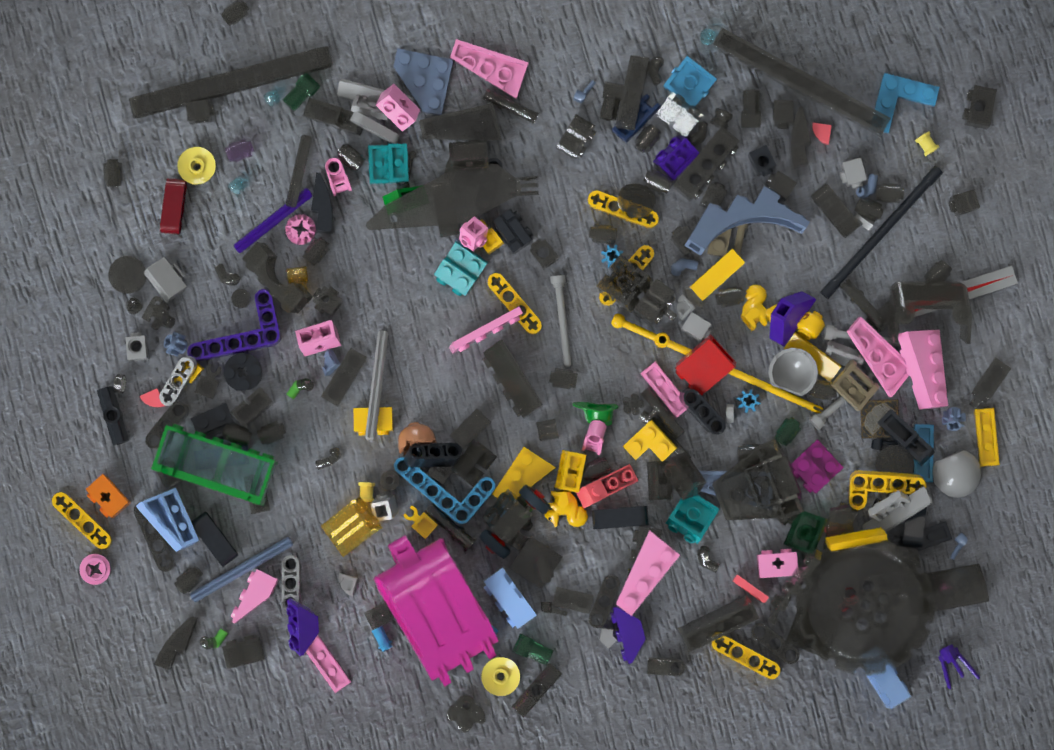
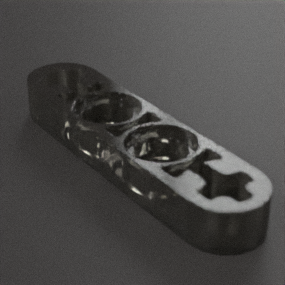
M135 505L134 515L157 567L164 572L171 571L175 567V559L167 541L157 530L152 534L146 532L145 527L150 522L146 520L142 523L141 520L145 518L143 514H138L139 509ZM156 540L163 542L164 546L161 551H156L153 548V543ZM167 550L168 554L164 556L166 560H171L169 568L161 566V563L164 561L162 556L158 558L157 554H163Z

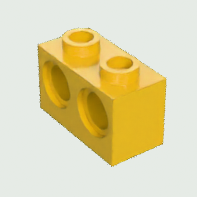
M562 450L555 488L579 493L586 460L585 454Z

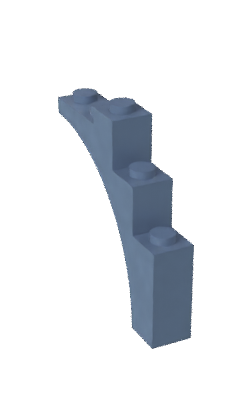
M764 186L754 203H751L748 198L737 194L726 212L719 205L710 203L684 246L701 255L715 238L736 226L749 223H772L785 226L802 234L810 221L806 220L803 215L791 211L787 205L778 203L780 195L774 189Z

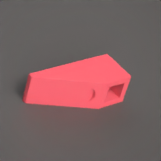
M629 464L582 487L579 493L576 492L585 509L639 480Z

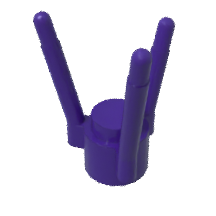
M953 644L939 650L941 655L938 658L942 665L948 689H951L945 661L947 663L952 662L963 678L964 674L956 661L959 658L976 679H980V676L961 655L958 648H954Z

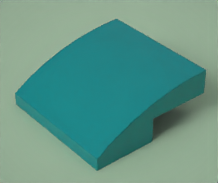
M407 143L368 145L369 184L409 181Z

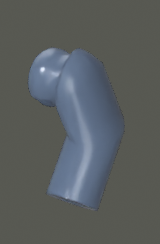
M869 174L867 184L856 190L859 198L866 199L876 192L878 175Z
M681 258L672 264L671 274L679 276L681 271L686 268L697 270L698 261Z

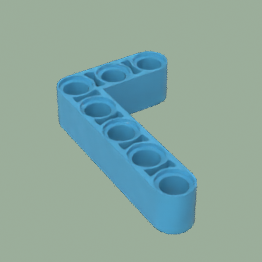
M404 457L398 458L394 463V468L398 474L459 524L468 523L492 495L496 487L493 479L484 477L460 503L420 468L408 467L406 471H400L398 464L404 461ZM417 473L423 475V481L420 484L413 482V476ZM484 481L492 483L490 491L482 490L481 485ZM432 485L438 488V493L435 496H430L427 493V489ZM475 495L480 498V503L477 506L469 504L471 496ZM445 498L452 499L453 505L451 508L445 509L442 506V501ZM461 510L466 511L468 514L465 521L457 519V513Z

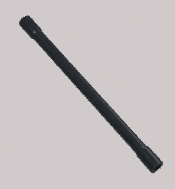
M934 166L925 175L919 185L860 250L820 291L826 299H829L836 292L842 282L921 195L943 174L940 168Z

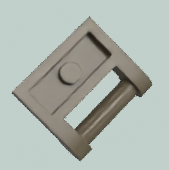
M748 224L736 226L738 230L734 250L741 258L745 229H748ZM732 229L725 231L709 244L707 254L723 257L728 250Z
M853 359L846 364L843 371L831 384L857 411L864 407L880 387L877 382H873L857 366ZM851 372L868 387L867 391L850 376Z

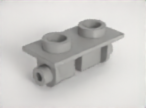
M829 340L825 350L826 355L843 366H846L853 359L857 366L861 367L864 358L858 350Z

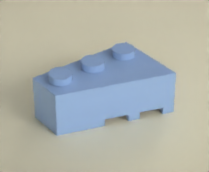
M176 488L136 505L139 511L176 552L199 541Z
M503 568L484 581L486 584L484 589L489 596L494 595L497 599L495 604L501 612L505 610L509 616L506 620L512 628L515 626L520 628L536 616V613Z
M874 646L856 657V660L886 708L892 709L911 696L905 683L897 677L898 672L895 667L887 662L885 651L882 647Z

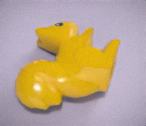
M751 285L746 290L745 298L747 301L743 305L741 319L753 331L756 329L758 322L764 327L767 325V321L771 322V313L777 304L766 309L762 305L767 298L766 290L760 285Z
M551 491L554 502L548 504L552 509L548 510L544 515L546 519L554 524V527L558 526L559 515H566L568 523L573 527L583 526L587 522V510H584L583 506H578L577 499L571 494V491Z

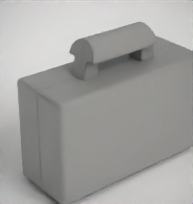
M165 257L149 266L144 272L166 303L183 293L187 288L182 281L185 275L176 264L170 265Z

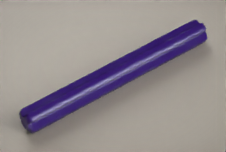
M305 188L236 242L234 248L237 252H243L313 196L310 190Z

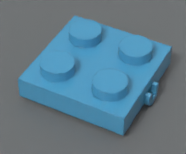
M686 56L678 68L675 67L673 69L672 75L663 87L691 109H694L701 99L705 98L709 93V89L716 82L717 78Z

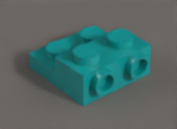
M456 241L434 275L440 284H448L453 287L452 291L456 295L462 296L463 294L466 296L488 262Z
M687 488L665 524L668 525V529L671 532L683 534L687 542L698 544L720 509Z

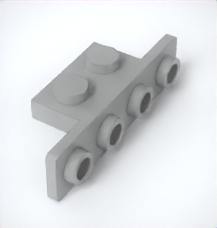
M340 79L337 95L354 100L351 107L352 112L355 111L363 115L388 121V117L376 106L381 93L385 90ZM407 96L413 102L414 98Z
M922 487L909 496L898 490L891 493L883 501L877 502L868 510L870 517L873 519L862 525L863 530L882 527L887 532L932 504L927 488Z

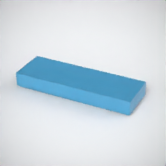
M914 424V430L934 449V425ZM934 454L922 466L913 459V474L921 475L925 482H933Z

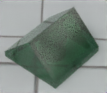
M798 509L784 545L813 556L828 519Z

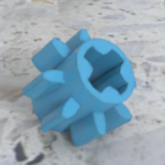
M607 245V252L601 251V254L605 256L601 262H607L608 268L611 265H615L618 268L617 262L624 261L623 258H620L623 250L618 251L617 245L611 249ZM614 252L617 259L614 258L613 261H610L607 255H611Z
M752 389L748 394L742 391L743 397L736 399L741 401L738 408H745V413L748 412V409L755 412L754 406L761 404L756 401L759 394L754 396ZM749 396L751 397V401H753V403H751L749 406H746V402L744 401V399H747Z

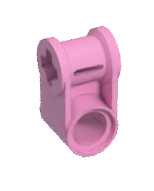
M337 158L329 159L325 164V169L333 195L337 196V193L346 190L352 191L341 161ZM332 163L339 164L337 172L329 170V166Z
M599 420L590 422L581 451L589 450L596 452L597 455L601 454L606 431L605 423Z

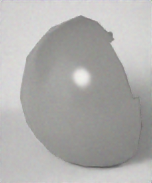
M789 348L782 350L774 356L769 366L768 375L772 386L803 396L816 383L818 369L815 360L808 352L803 349Z
M961 450L951 456L935 461L932 474L934 483L939 491H942L947 496L960 498L975 491L980 484L982 472L976 457L966 450Z

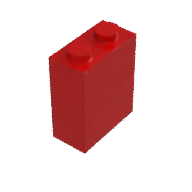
M710 334L676 363L675 372L682 380L685 379L689 383L690 389L696 390L702 396L735 368L736 361Z

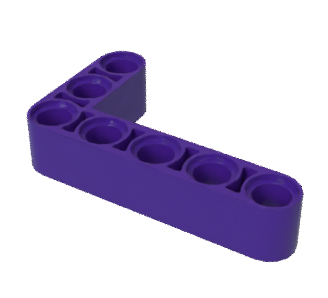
M261 289L255 294V303L261 329L193 343L188 347V356L194 357L192 352L197 347H200L202 350L199 357H194L199 362L277 345L281 341V331L272 294L265 289ZM263 294L269 295V301L265 304L259 301L260 296ZM266 313L273 314V319L270 322H264L263 320ZM271 331L277 333L274 341L267 339V335ZM252 335L258 337V342L255 345H250L248 342ZM234 339L239 340V347L231 349L230 342ZM215 343L221 346L218 353H212L211 347Z

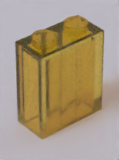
M361 497L350 502L321 525L343 557L353 552L383 528L378 518L373 515L367 503Z

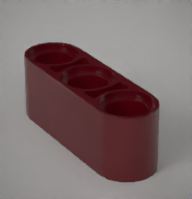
M171 178L166 180L160 233L177 235L181 233L187 182L185 180Z

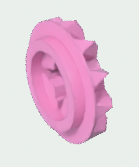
M304 214L293 216L285 226L288 239L298 245L309 243L316 233L314 221ZM301 222H303V228L309 231L301 232L298 237V231L293 227H299Z
M99 554L88 555L80 564L82 579L92 585L103 583L108 579L111 572L109 561ZM100 563L98 569L102 574L94 573L93 575L91 573L93 570L91 569L89 564L96 566Z

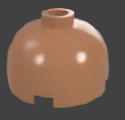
M418 422L410 423L400 432L398 438L399 453L403 452L404 456L412 444L437 443L434 432L426 425Z

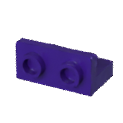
M678 135L673 137L669 145L656 155V159L653 162L670 179L675 180L700 153L686 137Z

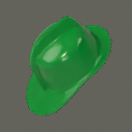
M572 403L573 406L583 409L585 419L589 424L593 420H599L605 423L606 426L612 424L613 412L619 408L615 404Z

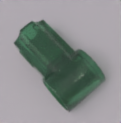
M307 72L298 79L295 84L296 86L283 99L294 112L321 87Z
M520 634L512 651L547 665L554 650Z

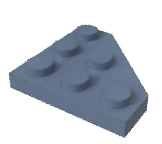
M397 48L394 69L423 113L442 116L453 60Z

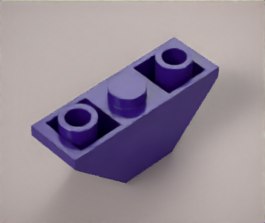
M802 291L782 298L771 313L770 339L785 347L798 328V322L810 310L816 299Z
M289 598L287 599L288 608L286 609L289 620L287 627L290 636L288 643L291 650L302 656L319 633L318 616L308 607Z
M613 607V612H610L613 624L617 623L618 631H615L617 640L622 642L624 647L621 650L623 661L627 660L628 664H631L646 639L641 620L630 616L618 607Z

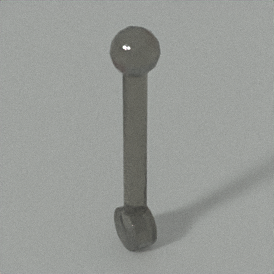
M410 151L408 154L410 158L408 164L409 179L413 164V158L416 157L415 151ZM409 181L403 183L402 187L409 188Z

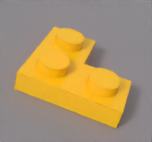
M652 420L623 445L635 460L650 448L663 462L677 449Z

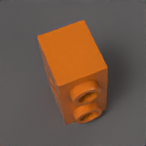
M102 474L86 488L88 492L87 497L93 503L97 502L101 506L99 510L106 518L109 516L115 518L131 504L106 474ZM103 494H111L109 496L110 501H103L105 499Z

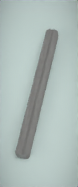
M382 330L378 331L365 432L366 440L376 439L388 343V332Z

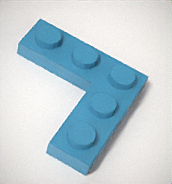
M884 73L870 129L889 133L897 98L934 107L940 87Z

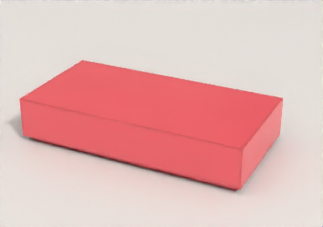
M735 575L732 582L760 602L765 603L769 598L739 575Z

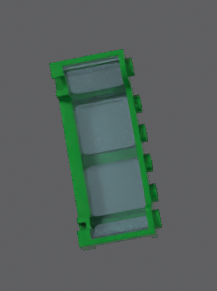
M174 423L172 427L165 426L151 470L264 506L265 496L275 466L278 465V461L273 460L274 456L266 453L259 456V451L249 448L247 452L241 450L242 446L231 443L228 446L223 444L224 440L213 437L212 440L205 438L206 434L195 431V434L183 431V426Z

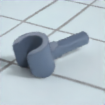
M592 80L583 92L577 90L573 100L583 103L586 95L596 82Z
M960 533L954 539L958 545L950 556L953 560L959 550L967 543V537L963 533Z

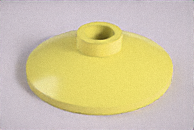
M192 147L180 155L177 168L183 180L190 184L199 185L206 183L212 178L215 173L216 163L213 155L208 150L201 147ZM196 164L201 166L199 170H194L193 167Z
M497 657L486 663L482 670L481 679L483 686L489 693L496 696H505L517 688L520 681V672L512 660ZM503 673L505 678L499 680L497 674Z

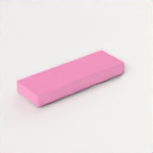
M656 361L640 373L675 418L687 410L680 402V391Z
M317 635L306 653L332 690L337 693L351 683V681L319 635Z

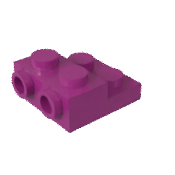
M818 439L789 465L791 468L789 470L796 479L800 477L804 482L803 487L809 493L813 491L814 494L844 468Z

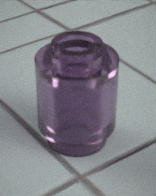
M245 138L229 144L225 151L230 162H238L251 157V152H254L251 141L247 142Z

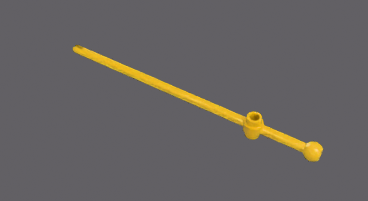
M617 313L612 319L611 324L613 327H624L649 338L659 348L667 346L685 355L692 350L670 340L666 333L656 334L625 320L622 314ZM663 337L665 343H660L659 338ZM735 368L728 373L815 413H822L813 409V407L823 410L821 406L772 386Z

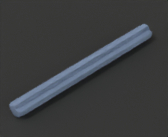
M289 537L277 542L190 593L192 600L197 602L292 547L293 542Z

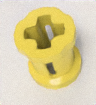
M930 131L915 140L924 150L925 156L939 148V145H936L930 137Z
M358 482L360 486L358 502H372L374 500L373 487L375 483Z

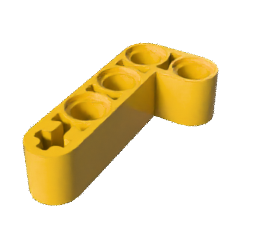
M857 470L850 475L848 500L853 509L860 510L867 503V492L893 493L899 490L904 494H912L918 489L926 487V482L918 474ZM858 476L864 478V482L860 485L854 483V479ZM876 478L883 479V483L880 486H875L873 481ZM901 479L903 483L900 487H894L892 485L893 481ZM916 481H919L921 484L918 485V488H915L913 485L916 484ZM859 495L863 498L862 501L857 504L852 502L853 497Z

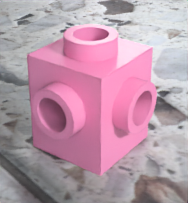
M474 216L460 228L459 240L463 246L468 247L472 251L478 247L481 248L487 241L488 227Z

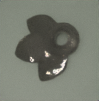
M462 695L458 698L457 704L449 707L447 720H456L460 731L466 733L472 728L474 722L479 724L485 723V713L482 707L476 705L475 699L472 696ZM467 702L470 706L465 708L463 703Z

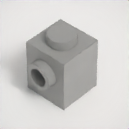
M861 158L842 162L840 165L842 172H840L842 183H845L846 187L852 186V189L862 187L867 178Z
M378 494L370 503L374 522L393 519L399 513L394 494Z

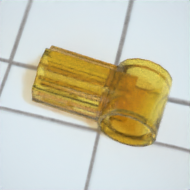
M306 266L287 268L292 304H308V274Z

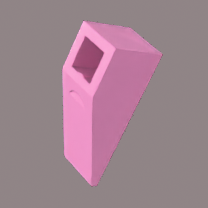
M258 569L255 572L252 571L247 581L250 584L247 590L243 589L239 600L242 601L239 607H235L231 614L233 618L232 623L239 622L269 599L279 579Z

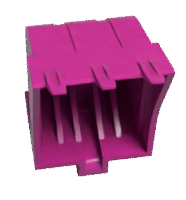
M405 535L390 543L388 547L396 565L375 576L373 579L379 593L430 679L433 681L439 677L443 685L447 686L451 683L447 672L462 664L465 671L469 673L474 669L470 658L484 651L489 659L496 657L492 645L499 641L495 632L450 557L443 539H438L418 552H415Z

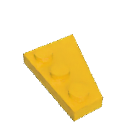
M523 447L492 495L509 505L520 496L519 491L524 485L532 487L556 467L526 447Z

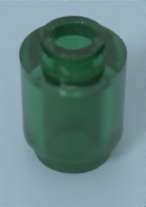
M793 417L790 420L785 418L775 432L774 438L784 446H787L789 443L791 444L801 431L800 423Z

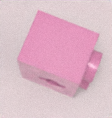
M395 84L382 92L376 103V106L401 131L412 125L420 112V109Z
M332 320L295 331L299 349L305 357L341 346L337 328Z
M780 549V553L773 554V550L761 551V555H757L758 578L799 575L797 552H792V549ZM776 558L782 561L783 564L779 566V569L772 564V562L776 561Z

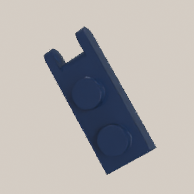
M645 94L612 128L613 133L625 143L661 108L659 103H656L653 107L646 103L650 98L648 94Z

